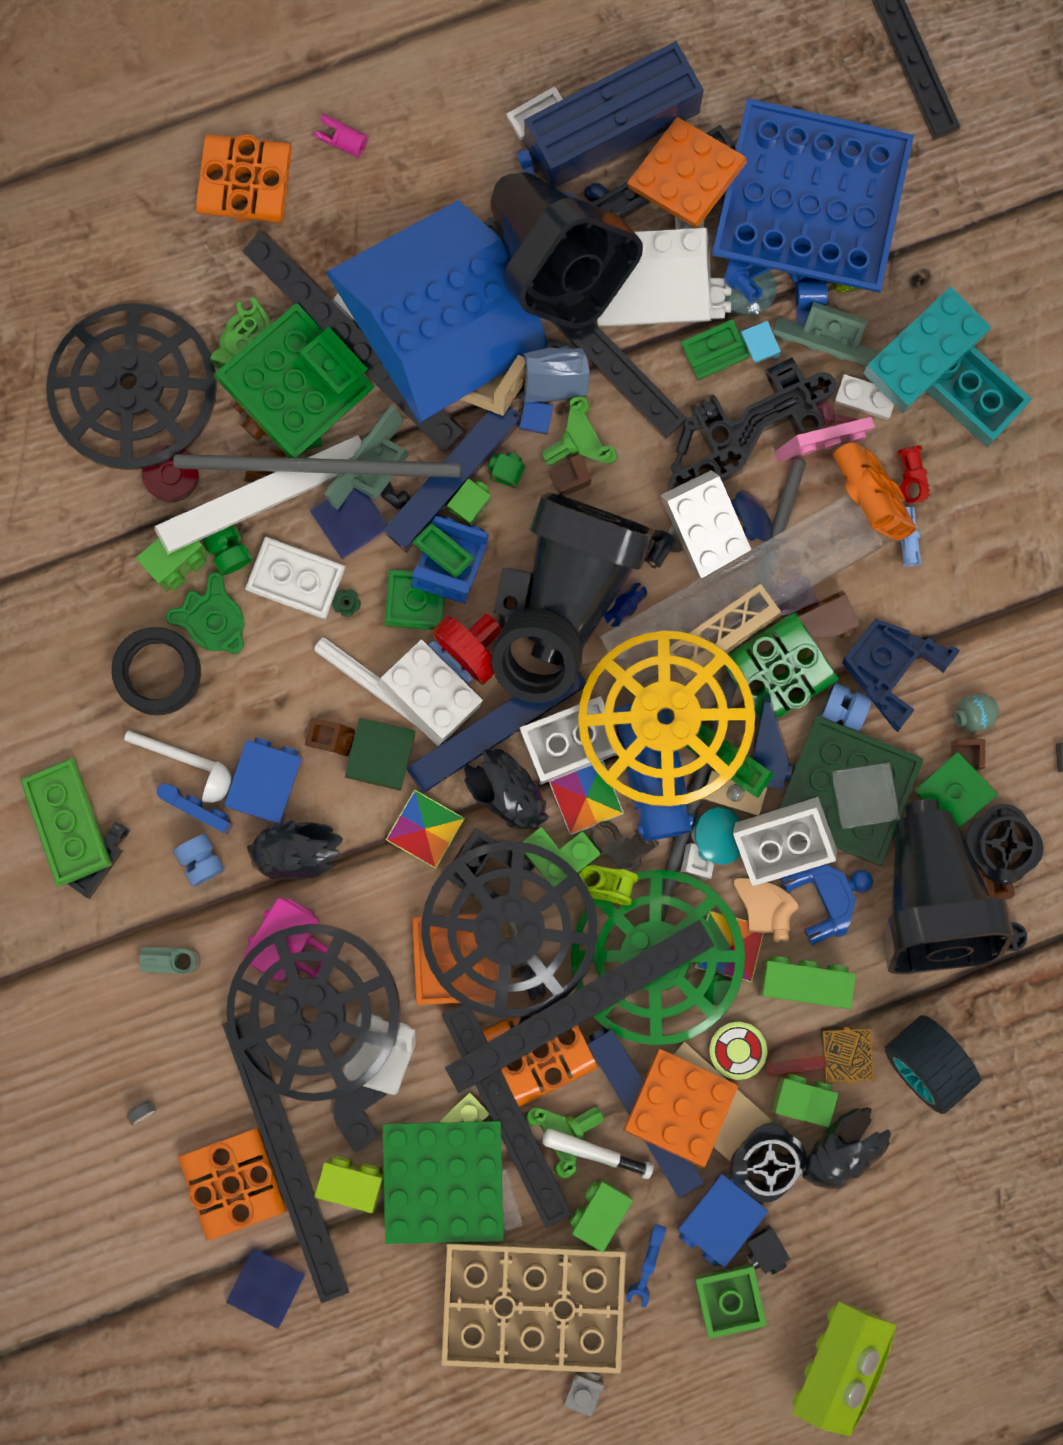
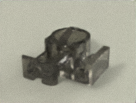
M609 821L597 823L589 833V840L601 853V856L607 854L618 869L630 872L642 864L641 859L659 845L657 840L647 841V844L643 841L637 829L634 831L636 835L631 839L628 836L624 838L617 826ZM605 827L609 828L612 831L613 837ZM596 828L606 837L610 846L600 845L596 841Z

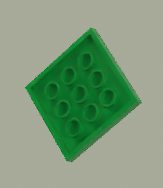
M298 303L279 317L213 376L288 458H297L375 388L364 375H361L336 398L297 356L298 353L321 334L323 330Z
M501 1121L383 1124L385 1244L504 1241Z

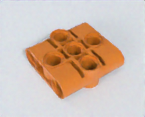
M206 134L196 201L197 214L230 217L238 222L256 220L282 223L289 180L292 144L260 140L249 134L239 137ZM246 147H253L255 149L251 155L245 156L241 154L242 150ZM214 171L223 172L222 177L217 180L209 178ZM243 174L251 175L250 180L246 183H240L237 180ZM271 177L279 179V182L274 186H267L265 184ZM239 201L248 203L247 207L243 210L238 211L234 209L235 204Z
M854 442L839 447L834 452L833 457L845 479H847V482L844 484L853 501L860 505L872 529L896 541L913 534L917 527L905 505H903L905 497L898 485L889 478L878 456Z
M521 1017L506 1018L484 1029L483 1033L487 1041L489 1042L510 1030L509 1021L512 1020L514 1026H517ZM578 1026L572 1029L575 1033L573 1043L564 1045L557 1037L547 1043L549 1052L545 1057H536L531 1052L522 1058L523 1064L520 1069L514 1071L506 1067L501 1070L519 1107L598 1069ZM561 1054L563 1055L573 1075L570 1078L568 1077L559 1058V1055ZM532 1068H535L545 1089L542 1092L531 1071ZM549 1068H557L561 1071L562 1078L558 1083L550 1084L545 1080V1073Z
M258 1127L178 1156L190 1192V1201L195 1206L206 1241L287 1212L274 1175L273 1166L269 1161ZM218 1148H224L229 1152L230 1159L227 1164H221L216 1160L215 1154ZM259 1155L263 1156L262 1159L242 1166L241 1162ZM255 1166H262L266 1169L267 1179L265 1181L259 1182L254 1179L252 1172ZM213 1174V1177L192 1184L191 1180ZM228 1176L238 1179L240 1184L238 1191L231 1192L226 1188L225 1180ZM268 1185H273V1188L267 1189L265 1191L256 1193L254 1195H252L251 1193L252 1191L258 1190ZM204 1186L210 1189L212 1197L209 1202H203L198 1198L197 1192L200 1187ZM223 1203L221 1207L202 1213L203 1209ZM239 1204L245 1205L249 1209V1217L245 1220H241L235 1215V1207Z

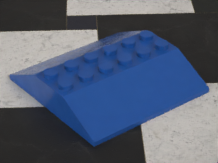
M747 98L735 150L746 157L747 163L726 190L712 256L880 293L914 135Z
M459 200L326 272L419 423L507 372L518 355L524 357V353L545 349L548 343L540 317L525 312L505 288L503 277L505 269L511 261V256L503 241Z

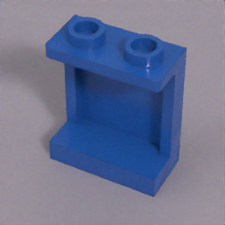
M434 516L432 523L475 559L457 578H454L423 552L418 566L414 569L411 587L466 605L488 544L489 534L480 527L473 525L468 527L457 523L456 520L450 517Z
M255 737L254 742L246 740L224 806L283 825L286 816L284 814L299 767L303 764L304 759L298 756L299 751L282 746L280 751L271 748V742Z
M720 1172L713 1180V1185L683 1223L677 1226V1229L681 1232L679 1238L689 1247L693 1248L696 1244L705 1251L702 1257L711 1265L716 1267L719 1263L725 1268L769 1211Z

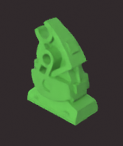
M254 297L249 298L250 303L253 305L249 311L242 309L241 301L237 302L236 307L239 314L233 316L227 323L220 337V349L214 351L210 358L215 367L221 369L271 325L269 316L266 315L262 306Z

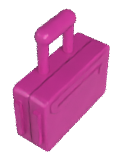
M278 898L271 910L264 911L263 917L265 920L256 935L248 938L250 945L243 955V960L257 944L275 932L297 925L319 924L320 920L314 916V912L294 900ZM314 933L298 934L286 938L291 954L303 952L307 944L323 953H327L328 947L311 938ZM275 943L265 948L254 958L250 965L264 973L270 966L280 960ZM300 961L295 962L296 968L313 978L317 977L322 964L320 962L314 970ZM284 968L280 969L272 978L279 982L286 981L287 976Z

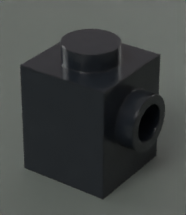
M770 1225L746 1240L751 1250L747 1256L755 1270L761 1268L764 1274L771 1272L774 1275L787 1267L785 1262L789 1261L790 1257Z

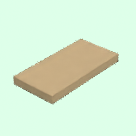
M685 1042L672 1054L725 1079ZM737 1089L714 1148L730 1161L734 1152L755 1128L771 1123L772 1120Z

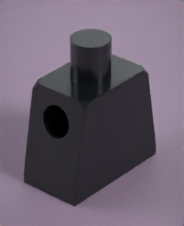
M502 567L494 613L500 614L498 624L501 628L510 618L525 610L532 579L531 572ZM508 596H512L517 600L515 609H509L506 606Z

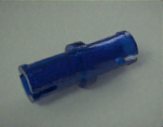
M634 583L626 593L620 594L615 599V605L604 615L606 623L609 624L615 618L611 627H618L627 616H631L637 610V605L647 596L646 587L643 586L639 591H636L641 586V583Z

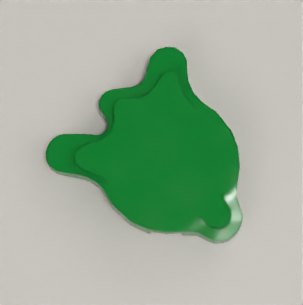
M213 572L208 576L205 595H199L196 591H189L184 605L180 608L170 609L165 615V619L170 625L184 628L190 637L206 650L227 651L231 654H238L244 648L242 638L244 616L237 603L227 595L224 577L220 576L219 572Z

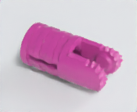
M323 113L320 120L325 125L337 130L333 137L323 131L315 130L313 137L342 151H346V153L352 154L353 157L358 159L366 148L369 136Z

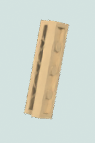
M759 584L689 634L701 637V633L707 629L719 631L715 645L725 653H729L781 617V611L762 584ZM760 593L768 607L760 613L747 611L749 600ZM745 603L744 610L737 609ZM730 613L743 614L741 626L737 629L723 628L725 616ZM746 615L754 616L750 620L745 622ZM721 620L720 627L712 626ZM722 632L729 633L727 636L721 639ZM679 640L670 646V656H675L673 652L682 646L695 648L691 661L703 668L715 657L709 650L683 640ZM698 648L705 649V651L697 656ZM675 665L685 682L697 675L694 671Z

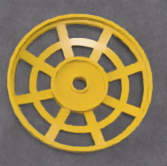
M657 631L630 638L616 646L601 659L591 672L584 686L579 704L578 723L580 739L585 753L595 771L608 785L634 801L652 806L671 807L686 805L704 799L718 791L735 775L750 750L754 735L755 711L753 697L747 680L727 653L715 644L696 635L679 631ZM669 639L694 643L709 650L715 657L703 668L689 659L670 656ZM658 640V656L641 660L626 671L613 661L620 653L632 646L646 641ZM670 664L685 667L694 671L697 675L686 686L673 682L670 678ZM724 664L731 670L740 686L745 708H727L724 693L713 677ZM658 665L659 682L652 683L644 688L632 678L633 675L641 670ZM605 669L617 679L608 694L605 712L587 715L591 691L599 675ZM705 683L712 689L718 703V708H700L694 694ZM625 686L636 696L631 711L613 712L616 698L621 688ZM663 709H670L675 714L673 722L668 725L661 724L657 719L658 713ZM728 720H746L742 744L734 760L727 766L716 753L725 738ZM701 721H719L716 736L712 744L707 747L697 737ZM615 724H631L637 737L626 751L617 739L614 730ZM605 725L608 740L615 753L620 757L608 771L601 764L593 750L588 734V727ZM687 745L700 756L688 765L674 768L673 752L681 750ZM645 747L661 752L662 769L646 766L635 760V758ZM706 763L720 775L713 782L699 790L675 796L674 778L691 774ZM628 766L644 775L662 778L663 796H653L638 792L622 784L617 778Z

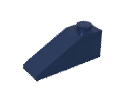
M764 693L752 758L774 773L766 787L783 789L785 780L790 781L793 763H788V751L771 694Z

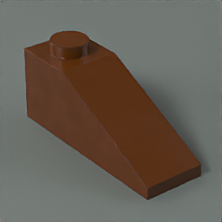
M843 590L795 612L811 637H836L839 635L840 638H844L853 634L856 631L855 627L860 625ZM778 621L766 626L765 629H768ZM773 632V635L775 637H778L776 632Z

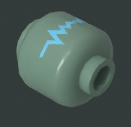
M980 692L961 698L957 702L953 717L958 727H962L967 733L974 734L995 725L996 719L999 716V708L994 698Z

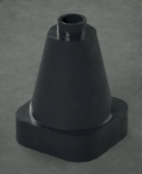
M520 172L505 175L494 187L490 207L511 256V261L507 265L503 277L505 288L523 310L529 314L569 328H582L595 322L607 309L639 263L643 253L641 239L620 216L579 199L571 198L531 173Z
M546 492L540 498L529 529L537 534L528 610L546 609L565 617L566 620H569L574 625L577 633H579L582 648H584L633 569L640 570L643 566L655 530L569 497ZM527 637L534 641L531 651L532 656L551 664L563 666L564 658L556 646L542 638Z
M923 799L907 804L905 806L906 816L896 823L892 912L882 934L888 972L893 974L931 972L978 966L1002 958L1014 938L1007 902L1003 899L991 898L954 814L950 811L941 810L940 802L936 799Z

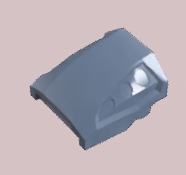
M569 346L560 348L549 347L524 353L526 361L524 393H521V398L524 402L561 401L578 396L586 397L588 395L590 371L586 354L582 348L572 349Z

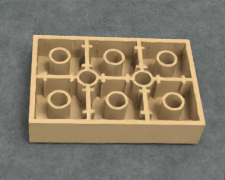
M494 1242L447 1243L441 1366L621 1374L625 1249L606 1248L604 1252H601L594 1247Z

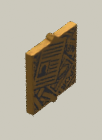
M844 1027L843 1030L822 1031L825 1082H847L852 1084L853 1081L874 1080L871 1029L850 1030L848 1027Z

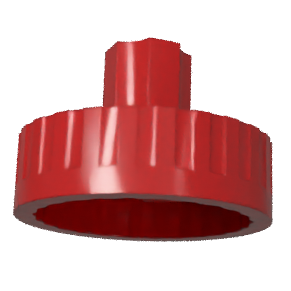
M486 613L469 630L456 619L447 615L431 631V634L443 649L462 666L463 670L470 673L472 678L479 684L484 685L495 675L492 669V655L487 651L486 647L499 635L502 628L489 614Z

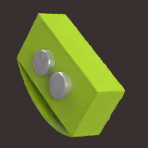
M839 1301L837 1306H833L828 1313V1321L830 1323L826 1333L821 1334L816 1342L818 1352L814 1361H811L805 1368L804 1376L806 1381L803 1388L798 1390L793 1397V1405L795 1407L792 1414L821 1430L851 1436L867 1409L880 1381L891 1350L896 1325L867 1310Z

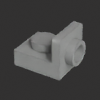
M576 1372L564 1406L592 1417L600 1393L605 1386L604 1381L600 1380L601 1375L595 1372Z

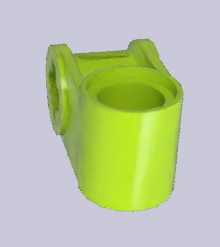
M589 865L583 868L579 874L592 898L611 901L625 906L631 905V891L634 882H637L639 878L635 873L624 869ZM600 878L595 886H591L595 879Z

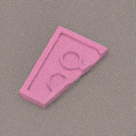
M872 417L796 435L774 453L777 462H782L797 456L811 454L823 448H835L848 440L850 443H855L867 438L866 433L875 428Z

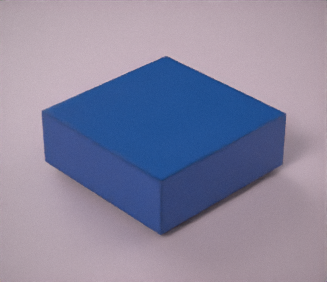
M525 402L520 430L548 435L553 405Z

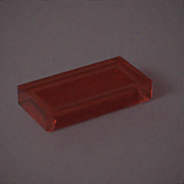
M821 1055L767 1062L764 1064L765 1073L776 1075L823 1069L826 1067L825 1056Z

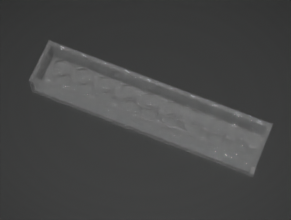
M848 494L600 636V639L609 653L628 639L645 633L679 631L689 634L759 584H762L774 603L779 607L881 549L882 540L876 530L870 526L860 505L855 503ZM760 593L749 600L747 611L760 613L768 607ZM745 603L737 609L744 610ZM730 613L725 616L723 628L737 629L741 626L743 614ZM746 615L745 622H747L754 616ZM721 620L712 626L720 627ZM707 629L701 633V638L715 644L719 631ZM722 632L721 639L727 636L729 633ZM669 639V640H670V646L673 645L674 643H676V642L679 641V640H678V639ZM658 640L646 641L632 646L620 653L613 661L626 671L641 660L658 656ZM682 646L673 653L675 656L688 659L694 655L695 648ZM658 665L645 668L633 675L632 678L640 685H643L658 676Z

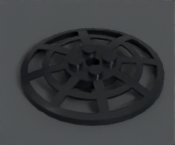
M138 303L119 304L101 309L75 325L62 339L53 355L46 382L47 402L51 417L58 431L68 444L79 454L96 464L122 470L146 469L161 465L173 459L175 454H181L189 448L201 435L210 420L217 394V380L213 377L216 370L210 359L211 354L197 331L183 318L169 310ZM128 311L127 325L110 328L95 337L85 329L91 322L106 315ZM140 311L164 316L179 325L182 330L168 338L155 329L139 326ZM125 334L123 349L109 353L100 344L110 337ZM137 334L152 337L162 344L152 353L148 354L143 350L136 349ZM76 336L85 346L75 359L71 376L55 378L60 357L68 343ZM189 338H192L203 357L206 379L189 378L186 361L178 349V346ZM92 352L101 361L95 375L79 376L85 359ZM170 352L177 362L180 377L163 376V372L158 365V362ZM128 376H133L137 379L136 385L131 389L122 387L123 380ZM79 387H95L99 401L88 412L81 402ZM70 388L73 405L81 417V420L71 431L64 425L58 412L54 389ZM164 388L179 389L175 403L170 411L166 413L158 404ZM188 390L206 391L200 414L192 427L185 433L174 420L184 407ZM108 409L110 412L121 416V431L107 428L96 420ZM150 412L158 420L157 423L147 428L133 431V417ZM90 427L93 431L104 437L120 440L121 458L97 453L84 446L79 439ZM164 429L177 440L173 445L156 454L133 458V441L149 438Z
M500 841L484 844L469 850L455 859L441 873L432 886L425 902L422 915L421 937L424 954L432 973L439 984L454 999L482 1014L495 1017L518 1018L543 1011L567 997L578 986L587 973L594 957L598 922L595 905L588 888L579 874L565 860L538 845L521 841ZM513 850L511 868L492 870L476 878L466 865L470 860L486 853ZM525 852L536 854L551 861L567 874V877L554 887L541 876L523 870ZM457 872L466 883V886L455 899L449 917L432 914L434 903L441 888L449 877ZM510 877L508 894L500 895L493 899L482 886V884L493 879ZM521 880L531 881L543 888L547 893L533 904L530 900L520 896ZM574 886L579 890L586 906L589 933L571 931L570 914L562 896ZM473 893L483 905L476 920L458 918L463 903ZM554 902L561 915L562 930L546 929L541 915ZM511 921L518 926V933L515 937L506 938L502 935L501 926L505 922ZM430 926L448 929L449 946L457 964L444 974L439 968L432 950ZM456 930L474 932L478 948L465 958L458 945ZM544 940L561 942L556 957L546 968L536 953L541 948ZM570 943L587 945L585 956L578 971L571 981L562 988L552 974L557 971L564 961ZM487 957L492 962L499 964L498 980L493 981L483 977L472 967ZM527 962L537 974L534 978L523 982L509 983L511 966ZM465 973L476 983L496 990L494 1007L485 1006L469 999L451 983ZM542 982L554 995L548 1000L531 1007L506 1009L508 992L527 990L538 986Z
M304 924L275 932L263 939L247 954L232 979L227 998L226 1015L233 1047L242 1064L253 1077L280 1095L296 1100L323 1101L332 1100L353 1092L365 1085L380 1071L396 1044L400 1028L401 1007L394 977L386 962L371 945L359 936L342 928L324 924ZM306 933L325 934L333 937L327 953L305 951L291 954L286 938ZM344 942L353 945L362 952L375 966L380 976L363 983L354 969L338 958ZM275 943L280 960L264 972L257 985L242 979L254 958L265 948ZM311 960L320 961L322 964L316 978L301 979L295 962ZM333 967L345 974L354 987L340 993L335 986L329 983L328 980ZM284 968L289 985L283 989L280 995L264 989L272 976ZM382 987L386 989L390 1010L389 1028L386 1036L369 1030L372 1011L368 994ZM237 990L252 996L250 1002V1022L253 1033L241 1039L238 1038L234 1019ZM358 998L360 999L362 1010L360 1027L345 1022V1004ZM260 1000L275 1007V1023L262 1029L258 1015ZM307 1005H312L317 1010L318 1015L314 1022L307 1021L303 1016V1010ZM340 1033L356 1038L349 1050L336 1059L329 1044ZM281 1034L291 1044L286 1060L274 1052L268 1045L267 1039ZM365 1042L382 1047L378 1057L369 1069L356 1080L349 1083L341 1067L357 1055ZM258 1044L272 1062L283 1068L279 1085L269 1080L257 1070L245 1054V1049ZM318 1049L325 1065L315 1067L298 1065L302 1050ZM330 1073L338 1087L331 1091L318 1093L298 1092L290 1089L294 1074L315 1076Z

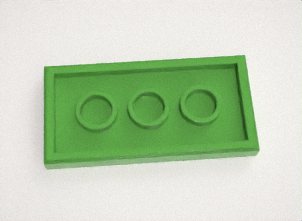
M70 758L20 779L56 886H64L112 866L76 759Z

